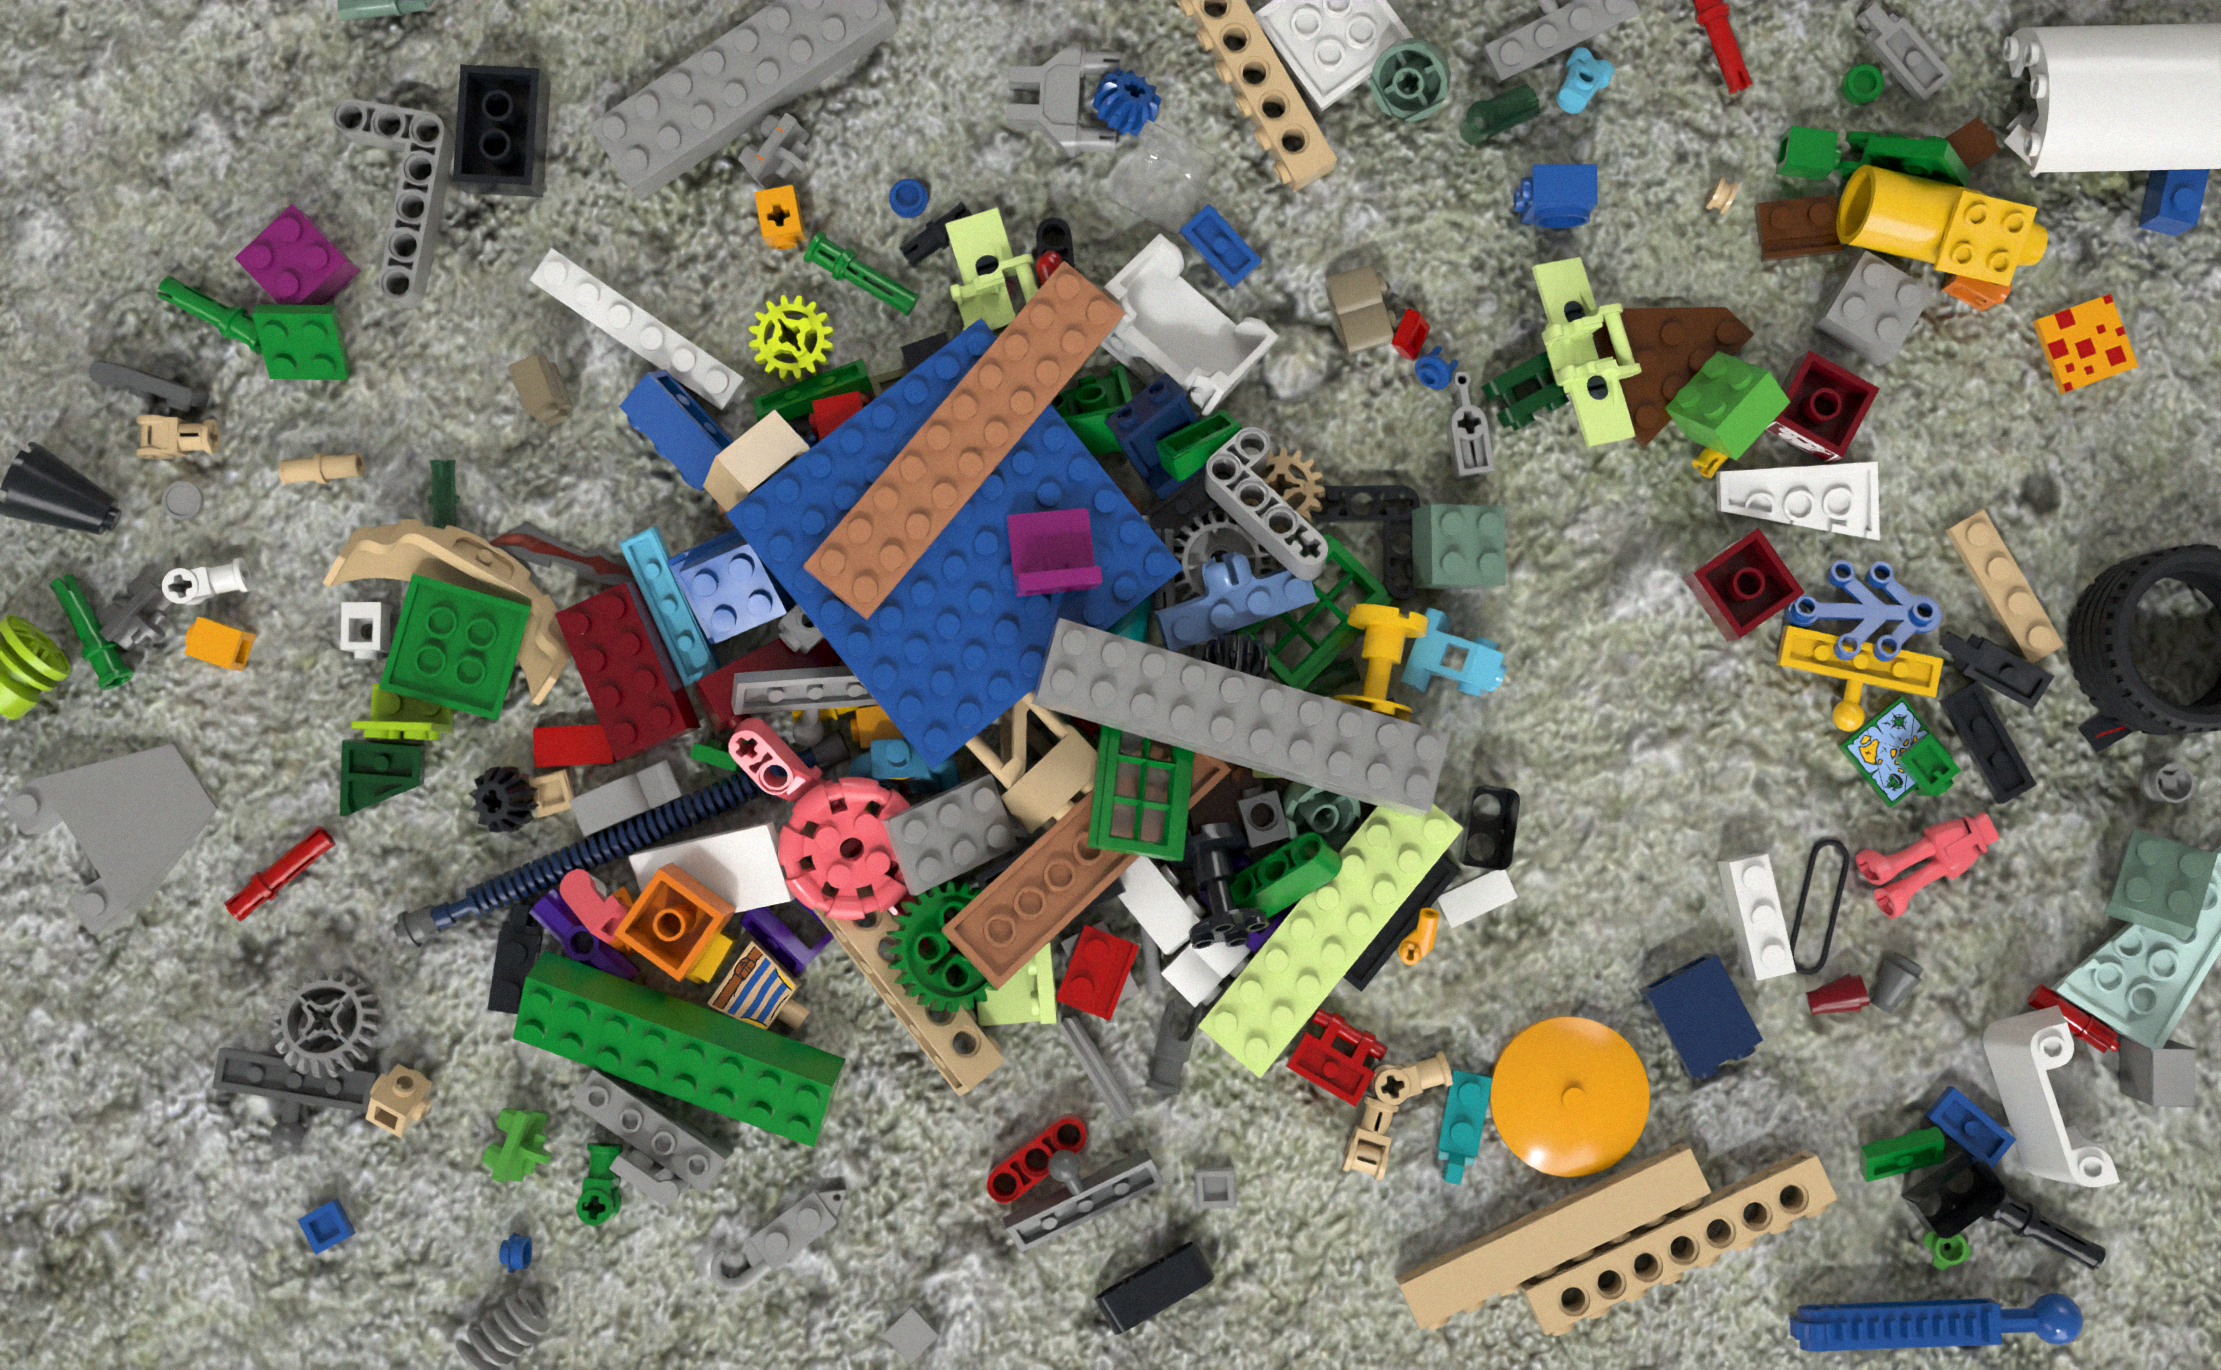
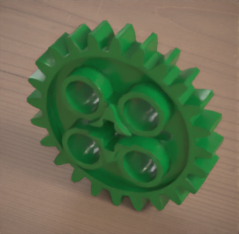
M946 881L941 884V889L937 885L927 890V894L923 892L916 896L913 895L916 904L910 901H902L901 906L906 912L905 916H892L893 921L899 925L898 931H887L886 935L895 939L896 945L885 948V952L896 954L897 959L891 962L888 968L900 969L901 974L894 982L896 984L909 983L904 995L906 997H914L919 994L917 1005L928 1006L932 1001L933 1011H943L946 1005L948 1012H958L960 1005L963 1009H973V998L978 1002H986L988 999L984 989L997 991L952 942L950 945L947 943L948 937L941 931L945 926L943 916L946 909L950 908L955 917L982 892L980 887L972 888L969 891L967 882H958L956 887H954L952 881ZM922 938H925L929 944V952L924 958L918 953V944ZM950 947L953 950L952 954L947 953ZM935 963L931 974H928L927 969L931 964ZM951 965L955 967L957 972L956 980L952 985L946 979V971Z

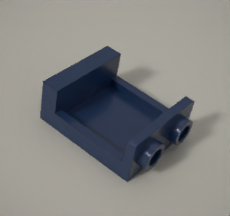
M1167 373L1151 382L1147 388L1128 403L1118 408L1113 415L1104 421V424L1142 481L1161 501L1207 465L1205 463L1191 476L1179 483L1161 465L1155 443L1199 421L1186 400L1187 394L1185 390Z
M1706 953L1638 990L1645 1004L1650 1005L1683 1064L1681 1066L1683 1073L1691 1078L1698 1077L1699 1080L1716 1074L1721 1069L1719 1064L1731 1058L1734 1061H1738L1748 1057L1756 1051L1754 1046L1764 1041L1718 955Z

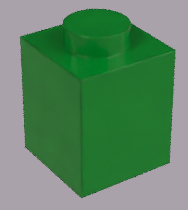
M1791 125L1780 137L1775 174L1822 181L1833 170L1837 169L1840 162L1841 146H1837L1838 132Z

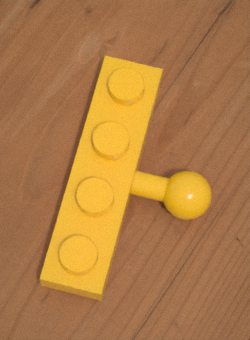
M1793 626L1783 627L1776 665L1847 680L1843 701L1838 703L1832 712L1834 724L1842 731H1855L1862 726L1865 720L1864 709L1859 704L1863 684L1928 698L1936 697L1943 663L1942 658L1901 650L1892 661L1883 662L1874 656V644L1864 642L1861 645L1860 652L1852 660L1844 661L1839 659L1833 650V646L1840 636ZM1842 642L1844 650L1853 652V648L1849 643ZM1881 645L1886 653H1892L1891 647Z

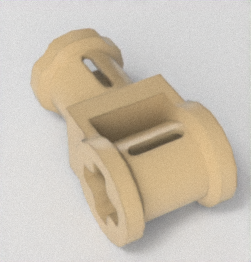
M140 415L136 417V423L140 425V448L136 450V456L139 458L172 459L174 457H188V451L205 450L207 454H217L220 447V430L217 421L214 419H205L204 423H188V421L178 417L161 415Z
M1443 1051L1436 1052L1433 1058L1416 1063L1408 1061L1394 1066L1382 1064L1373 1070L1375 1074L1369 1083L1372 1092L1382 1102L1389 1105H1398L1404 1102L1407 1097L1423 1093V1089L1441 1084H1444L1445 1087L1453 1085L1450 1068ZM1389 1075L1398 1081V1083L1393 1085V1092L1391 1093L1381 1088V1086L1387 1084L1386 1077Z
M1365 1095L1364 1102L1367 1105L1361 1126L1355 1125L1352 1135L1348 1139L1341 1170L1348 1172L1350 1169L1371 1174L1374 1180L1381 1181L1387 1168L1392 1141L1391 1136L1387 1133L1393 1113L1398 1112L1399 1105H1389L1377 1097Z

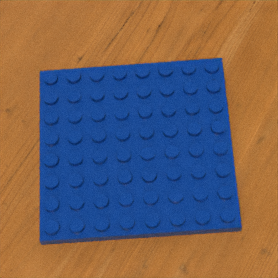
M982 318L725 513L741 536L931 770L935 769L1036 687L1051 631L1059 618L1106 631L1183 569L1181 564L1051 404L868 620L864 619L803 568V565L995 342L997 337ZM1086 508L1089 513L1095 566H1101L1102 583L1099 587L1093 590L1015 597L1007 526L1008 516Z

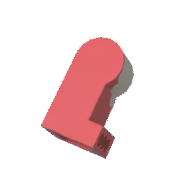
M583 869L570 871L561 881L560 894L591 934L609 944L616 937L614 932L631 909L630 906L613 895L608 898L604 883Z

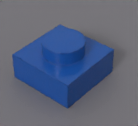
M338 1198L297 1220L315 1255L356 1233Z

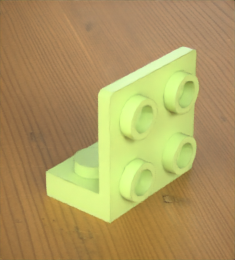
M1052 940L998 991L984 989L988 1000L986 1002L977 1001L978 1023L980 1026L1038 1021L1041 1024L1057 1023L1058 1011Z

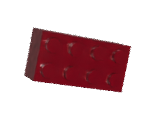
M623 582L555 613L616 760L632 759L702 728L637 583Z

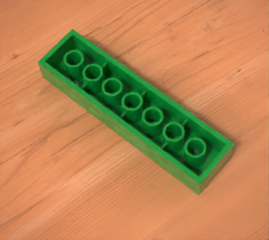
M546 950L526 976L512 1038L813 1148L828 1119L846 1060L837 1055Z

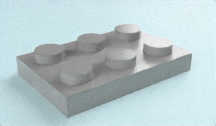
M992 773L980 774L882 820L909 894L915 896L1018 847Z

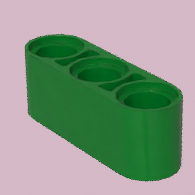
M1315 832L1302 834L1235 875L1236 881L1230 885L1236 909H1261L1266 912L1267 918L1334 879L1341 870L1342 858L1319 834Z

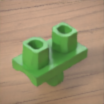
M503 1108L497 1120V1128L507 1132L508 1136L504 1145L501 1143H491L486 1148L481 1160L493 1170L492 1179L500 1183H504L505 1180L522 1182L526 1173L533 1174L537 1162L543 1164L550 1162L552 1153L543 1148L547 1135L542 1133L549 1114L540 1110H519L515 1108Z

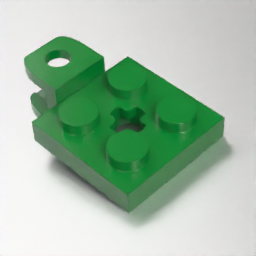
M1862 131L1847 132L1845 139L1853 151L1863 153L1861 162L1840 161L1836 169L1846 181H1849L1853 173L1862 165H1871L1961 187L1967 186L1970 172L1950 143L1944 138L1926 136L1924 140L1909 139L1897 133H1888L1885 137H1882L1880 133Z

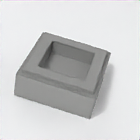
M1233 1165L1194 1167L1196 1210L1236 1208Z
M913 1304L883 1333V1336L909 1364L940 1335V1332Z

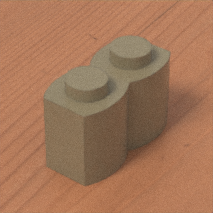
M1371 264L1327 277L1324 285L1346 357L1391 344L1394 338L1393 333L1397 332L1398 324L1393 310L1387 311L1382 296L1387 295V288L1382 273H1375Z
M535 354L508 366L509 373L527 415L534 416L538 422H545L547 426L555 425L568 419L567 413L572 412L574 408L556 363L548 361L546 355Z

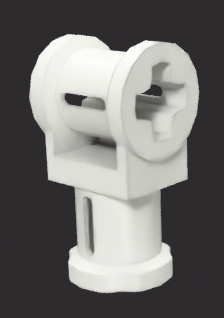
M239 557L235 558L233 563L217 567H200L191 570L176 568L171 570L164 576L162 591L171 602L199 605L206 599L222 596V593L234 590H241L243 593L251 591L252 580L244 558ZM188 581H191L192 587L186 589V593H182L181 587L187 585Z

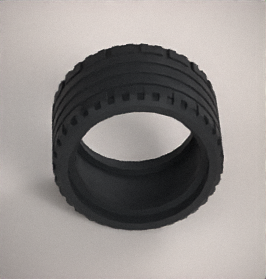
M2210 544L2172 547L2123 560L2120 564L2112 565L2102 574H2099L2094 579L2095 583L2087 586L2084 590L2085 593L2076 603L2078 607L2072 613V623L2068 628L2070 642H2067V649L2070 650L2071 656L2069 658L2070 666L2073 665L2074 669L2073 676L2075 680H2078L2082 693L2090 698L2088 701L2091 705L2097 707L2103 716L2113 718L2112 722L2132 731H2141L2144 734L2170 735L2220 731L2221 675L2215 685L2201 699L2185 706L2171 702L2156 693L2143 680L2137 670L2129 647V627L2134 609L2143 594L2163 578L2185 582L2201 591L2214 604L2221 616V549L2216 545Z

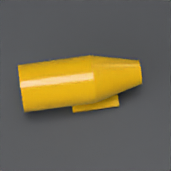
M1862 165L1853 173L1843 191L1837 212L1836 230L1838 238L1843 244L1932 263L1935 270L2005 286L2010 285L2016 266L2035 265L2038 263L2048 243L2047 229L2033 221L2037 208L2034 206L1990 197L1979 190L1871 165Z

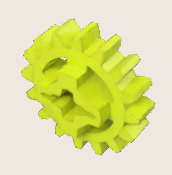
M782 295L780 306L775 307L771 301H768L766 305L769 312L766 315L761 312L755 313V316L760 321V325L749 326L750 333L757 337L756 340L749 342V347L751 350L760 351L754 357L758 365L768 362L765 368L768 375L772 376L779 370L780 379L786 382L790 373H794L798 382L803 381L804 371L808 370L813 376L818 375L815 368L818 362L826 366L829 362L823 355L824 351H834L835 346L827 341L826 338L835 335L832 327H823L829 321V317L826 312L816 315L819 308L816 302L812 301L807 307H804L802 296L797 295L794 304H790L787 297ZM798 314L804 317L798 321L788 319L785 315ZM774 323L773 337L767 341L768 331ZM784 326L796 335L797 344L801 348L800 351H797L795 346L788 342L785 336L786 332L783 329ZM817 333V343L815 349L810 354V342L816 337ZM786 356L796 358L798 362L784 363L777 359L781 360Z

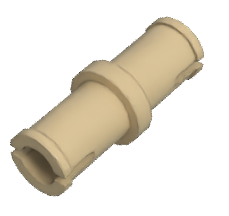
M325 452L315 453L313 457L281 459L278 465V472L283 484L306 481L327 484L331 479L362 477L365 472V464L360 452L330 456Z

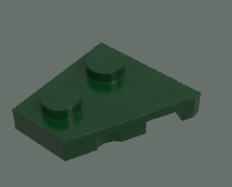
M358 739L343 740L341 752L340 816H348L356 811L424 784L426 744Z

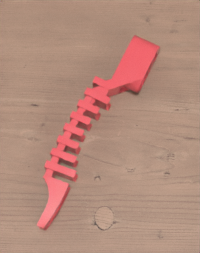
M747 718L743 720L729 741L728 748L732 758L762 790L769 794L776 795L792 803H797L807 792L820 784H823L824 787L834 784L831 779L826 781L820 778L822 771L816 765L811 769L808 768L773 729L761 719ZM753 738L757 741V743L752 742L748 745L744 742V739L748 741ZM769 766H782L786 770L787 776H775L770 771ZM844 798L829 802L831 811L846 807ZM815 822L812 823L815 828L819 825ZM848 838L842 842L840 852L845 857L851 852L855 857L861 851L862 842L857 838ZM890 859V867L887 873L895 876L899 868L898 863ZM908 891L900 901L888 910L893 915L905 916L906 912L903 910L901 903L902 901H910L916 904L913 895H910ZM944 913L943 920L946 925L951 919ZM922 938L920 943L929 951L927 940Z

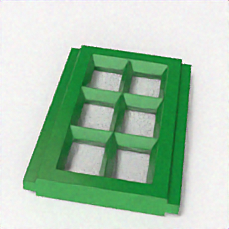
M1101 724L1087 846L1094 847L1095 849L1169 861H1182L1194 752Z

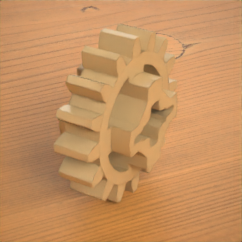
M1286 447L1281 448L1280 455L1274 457L1273 453L1269 450L1267 465L1258 476L1276 493L1280 492L1281 486H1287L1288 489L1284 491V496L1280 497L1292 508L1302 504L1295 511L1309 524L1313 522L1310 511L1321 512L1322 505L1316 498L1325 497L1326 492L1324 487L1318 485L1324 481L1322 473L1313 472L1316 468L1315 461L1310 459L1303 463V454L1299 450L1293 457H1288ZM1291 469L1303 475L1307 482H1304L1303 479H1296L1292 475ZM1273 471L1266 478H1263L1267 473ZM1252 498L1242 501L1245 505L1251 507L1260 505L1257 500ZM1276 525L1278 533L1283 534L1285 527L1283 525Z

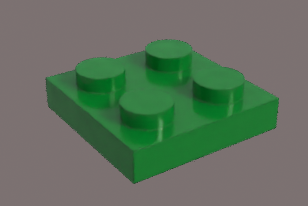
M255 305L252 317L270 379H349L352 370L335 305Z

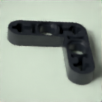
M1403 485L1322 486L1325 488L1326 501L1339 502L1340 496L1338 493L1346 494L1343 504L1346 516L1338 515L1340 507H1331L1326 511V515H1320V512L1311 510L1312 520L1317 523H1383L1384 587L1395 600H1407L1415 595L1419 589L1413 588V584L1405 589V593L1399 591V586L1392 585V579L1399 576V565L1391 566L1390 559L1400 562L1413 559L1412 549L1406 554H1399L1392 549L1390 542L1392 536L1399 532L1408 534L1412 539V510L1420 507L1419 496L1415 490ZM1378 493L1385 494L1383 502L1395 501L1398 494H1404V500L1411 501L1412 506L1406 508L1403 515L1398 514L1397 507H1385L1383 509L1385 515H1378L1380 509ZM1356 494H1366L1371 498L1373 507L1367 515H1358L1352 510L1351 499ZM1407 564L1405 566V577L1412 579V582L1413 566Z

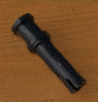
M2007 1190L2005 1199L1983 1215V1218L1990 1222L1998 1221L2010 1227L2014 1235L2020 1238L2030 1236L2093 1271L2095 1268L2098 1269L2105 1259L2106 1250L2104 1247L2090 1242L2073 1231L2041 1215L2037 1206L2029 1202L2023 1204L2009 1196Z

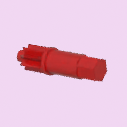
M2042 984L2035 987L2029 995L2028 1004L2037 1010L2058 1005L2067 1021L2070 1032L2077 1039L2081 1038L2102 1053H2105L2107 1049L2113 1053L2119 1049L2121 1043L2115 1040L2118 1034L2097 1021L2092 1014H2086Z

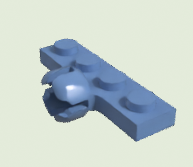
M1239 552L1222 554V562L1216 563V559L1213 557L1206 561L1201 568L1206 586L1204 594L1195 599L1155 612L1165 649L1173 652L1315 602L1317 598L1312 580H1301L1285 567L1260 576H1254L1251 572L1248 558Z

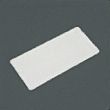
M1494 870L1440 895L1438 901L1450 927L1454 928L1508 903L1518 896L1506 871Z

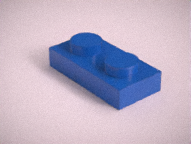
M1210 204L1206 205L1180 229V234L1232 290L1261 265L1262 260Z
M1948 1086L1924 1115L1969 1155L1988 1163L1992 1169L2016 1141L2011 1134L1952 1086Z

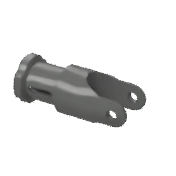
M1171 999L1166 1007L1154 1049L1157 1057L1151 1079H1146L1145 1086L1179 1095L1181 1089L1178 1087L1183 1063L1189 1060L1200 1008L1196 1006L1193 1009L1189 1026L1183 1036L1174 1038L1170 1023L1175 1002Z

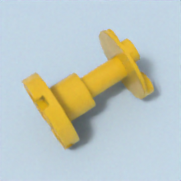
M1355 604L1354 607L1351 605L1349 607L1347 623L1366 631L1361 654L1362 658L1369 660L1362 696L1335 695L1333 700L1409 722L1410 715L1413 714V710L1410 707L1386 701L1392 664H1401L1405 638H1423L1427 635L1429 619L1412 611H1409L1407 619L1404 614L1399 613V608L1389 606Z

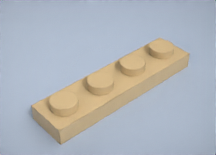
M1984 509L1975 512L1945 530L2019 656L2035 663L2064 646Z

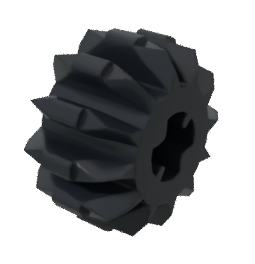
M1235 633L1229 637L1218 635L1217 640L1207 641L1206 648L1201 657L1202 661L1266 679L1267 671H1269L1268 650L1264 649L1263 642L1252 640L1250 635L1244 637L1237 636Z
M497 766L489 768V770L485 771V775H480L474 779L477 789H474L469 795L475 799L476 805L470 810L479 812L478 824L488 825L490 832L500 833L507 831L510 833L518 831L520 828H523V824L534 820L531 810H534L539 804L533 800L532 794L538 788L529 787L530 775L520 773L518 767L506 766L501 768Z

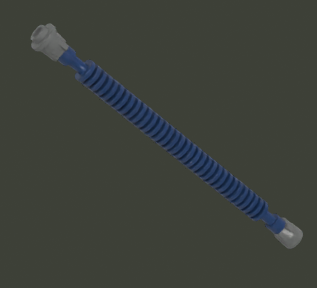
M840 730L825 735L816 746L797 751V756L810 769L816 765L821 770H824L852 758ZM769 766L770 771L775 776H787V772L782 766ZM743 770L740 772L741 780L737 774L731 775V782L728 778H724L721 780V785L718 782L711 785L712 790L709 786L703 787V795L700 790H696L693 792V798L690 794L684 795V802L681 798H677L674 800V805L668 802L664 804V808L662 806L656 807L655 813L653 810L647 811L645 813L646 817L640 814L636 816V821L634 818L628 819L626 821L627 825L621 822L617 824V828L615 826L608 828V833L605 830L600 831L598 836L596 834L589 836V841L584 838L579 841V844L577 842L570 844V848L565 846L560 849V852L558 850L553 851L551 856L546 854L541 859L533 860L532 864L530 862L525 863L522 867L514 868L513 872L509 870L503 875L495 876L494 880L492 878L486 880L485 884L481 882L476 884L475 888L473 886L466 889V898L452 904L444 902L435 907L430 904L411 913L403 911L398 914V922L394 924L395 934L402 945L408 944L411 949L415 950L422 946L423 941L441 934V929L455 924L456 919L473 912L476 917L480 918L485 915V912L489 914L494 912L495 909L503 908L504 904L508 906L514 900L516 902L522 900L523 896H531L532 891L538 893L542 888H550L551 883L553 885L559 884L564 876L572 870L583 869L587 872L589 867L591 869L598 867V863L603 865L608 862V859L610 861L617 859V855L619 857L626 855V850L631 853L636 850V847L638 849L645 847V842L650 845L655 842V839L657 841L664 839V834L669 837L674 834L673 829L678 833L683 830V826L686 829L692 827V821L697 825L702 822L701 816L705 821L711 819L710 812L716 817L721 814L720 809L724 813L729 811V804L734 809L739 807V801L743 805L748 803V796L752 801L758 799L757 791L761 797L767 795V792L762 790Z

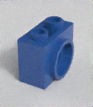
M1533 164L1526 176L1521 178L1519 188L1514 189L1513 209L1514 212H1520V224H1535L1543 228H1572L1589 223L1590 213L1598 204L1597 164Z

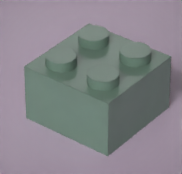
M1429 504L1413 509V588L1486 590L1505 586V506Z
M2133 829L2126 841L2104 914L2187 940L2196 928L2218 854Z

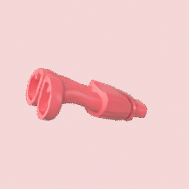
M1982 812L1972 818L1963 816L1960 819L1949 820L1927 827L1920 840L1900 852L1882 855L1875 850L1865 849L1856 855L1855 860L1860 872L1870 883L1881 885L1894 878L1904 869L1929 858L1931 862L1915 873L1874 890V899L1880 910L1888 918L1895 919L1904 914L1909 899L1917 891L1943 876L1950 879L1957 878L1980 855L1987 852L1986 846L1999 840V836L1989 816Z

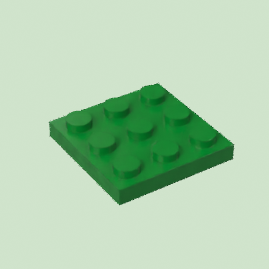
M412 573L379 689L499 721L532 607Z

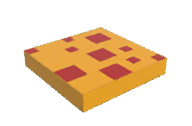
M2111 293L2032 322L2060 395L2139 367Z

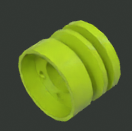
M8 613L0 621V714L13 720H19L41 700L38 689L51 692L57 686V681H63L71 674L72 668L64 653L45 633L28 620L16 614Z

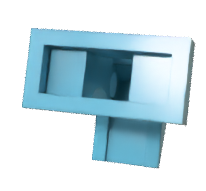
M1428 607L1425 613V617L1429 619L1427 635L1423 638H1416L1400 681L1411 689L1425 693L1431 675H1437L1459 682L1457 690L1475 697L1491 691L1494 692L1496 687L1499 688L1507 665L1502 664L1504 653L1496 651L1498 644L1481 637H1475L1474 642L1447 634L1451 619L1444 612ZM1448 646L1468 652L1461 672L1442 666Z

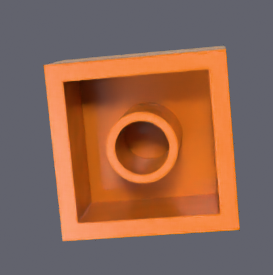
M671 862L656 871L614 932V935L680 982L693 973L737 909Z

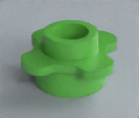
M1927 1232L1924 1235L1923 1243L1926 1247L1930 1248L1933 1255L1932 1264L1936 1268L1945 1270L1949 1265L1959 1264L1969 1258L1971 1251L1965 1239L1960 1236L1961 1232L1950 1239L1941 1238L1931 1232ZM1945 1243L1950 1244L1948 1250H1945L1943 1247Z

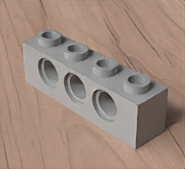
M598 1069L592 1070L571 1101L572 1105L702 1193H705L713 1185L734 1153L628 1080Z

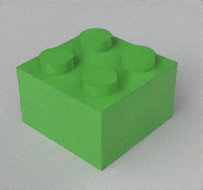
M1717 351L1705 362L1703 367L1687 385L1679 390L1675 398L1665 409L1686 438L1737 461L1786 408L1790 400L1770 371Z

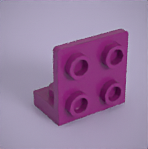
M1086 508L1008 516L1007 526L1015 597L1097 589L1102 583L1101 566H1095L1089 513Z

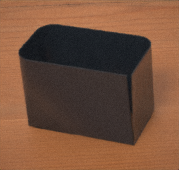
M1488 785L1469 787L1459 862L1463 865L1499 871L1505 870L1511 865L1520 806V797L1515 790ZM1482 794L1493 795L1500 803L1499 815L1489 822L1479 820L1473 813V803ZM1477 833L1488 834L1495 843L1493 855L1484 861L1472 858L1467 849L1469 839Z
M1961 1152L1901 1197L1926 1230L1941 1238L1950 1239L2000 1204L2006 1197V1188L1988 1163ZM1966 1168H1969L1973 1174L1971 1188L1963 1193H1956L1950 1190L1946 1183ZM1934 1191H1937L1941 1197L1939 1211L1932 1216H1924L1919 1207L1914 1204V1201L1919 1203Z

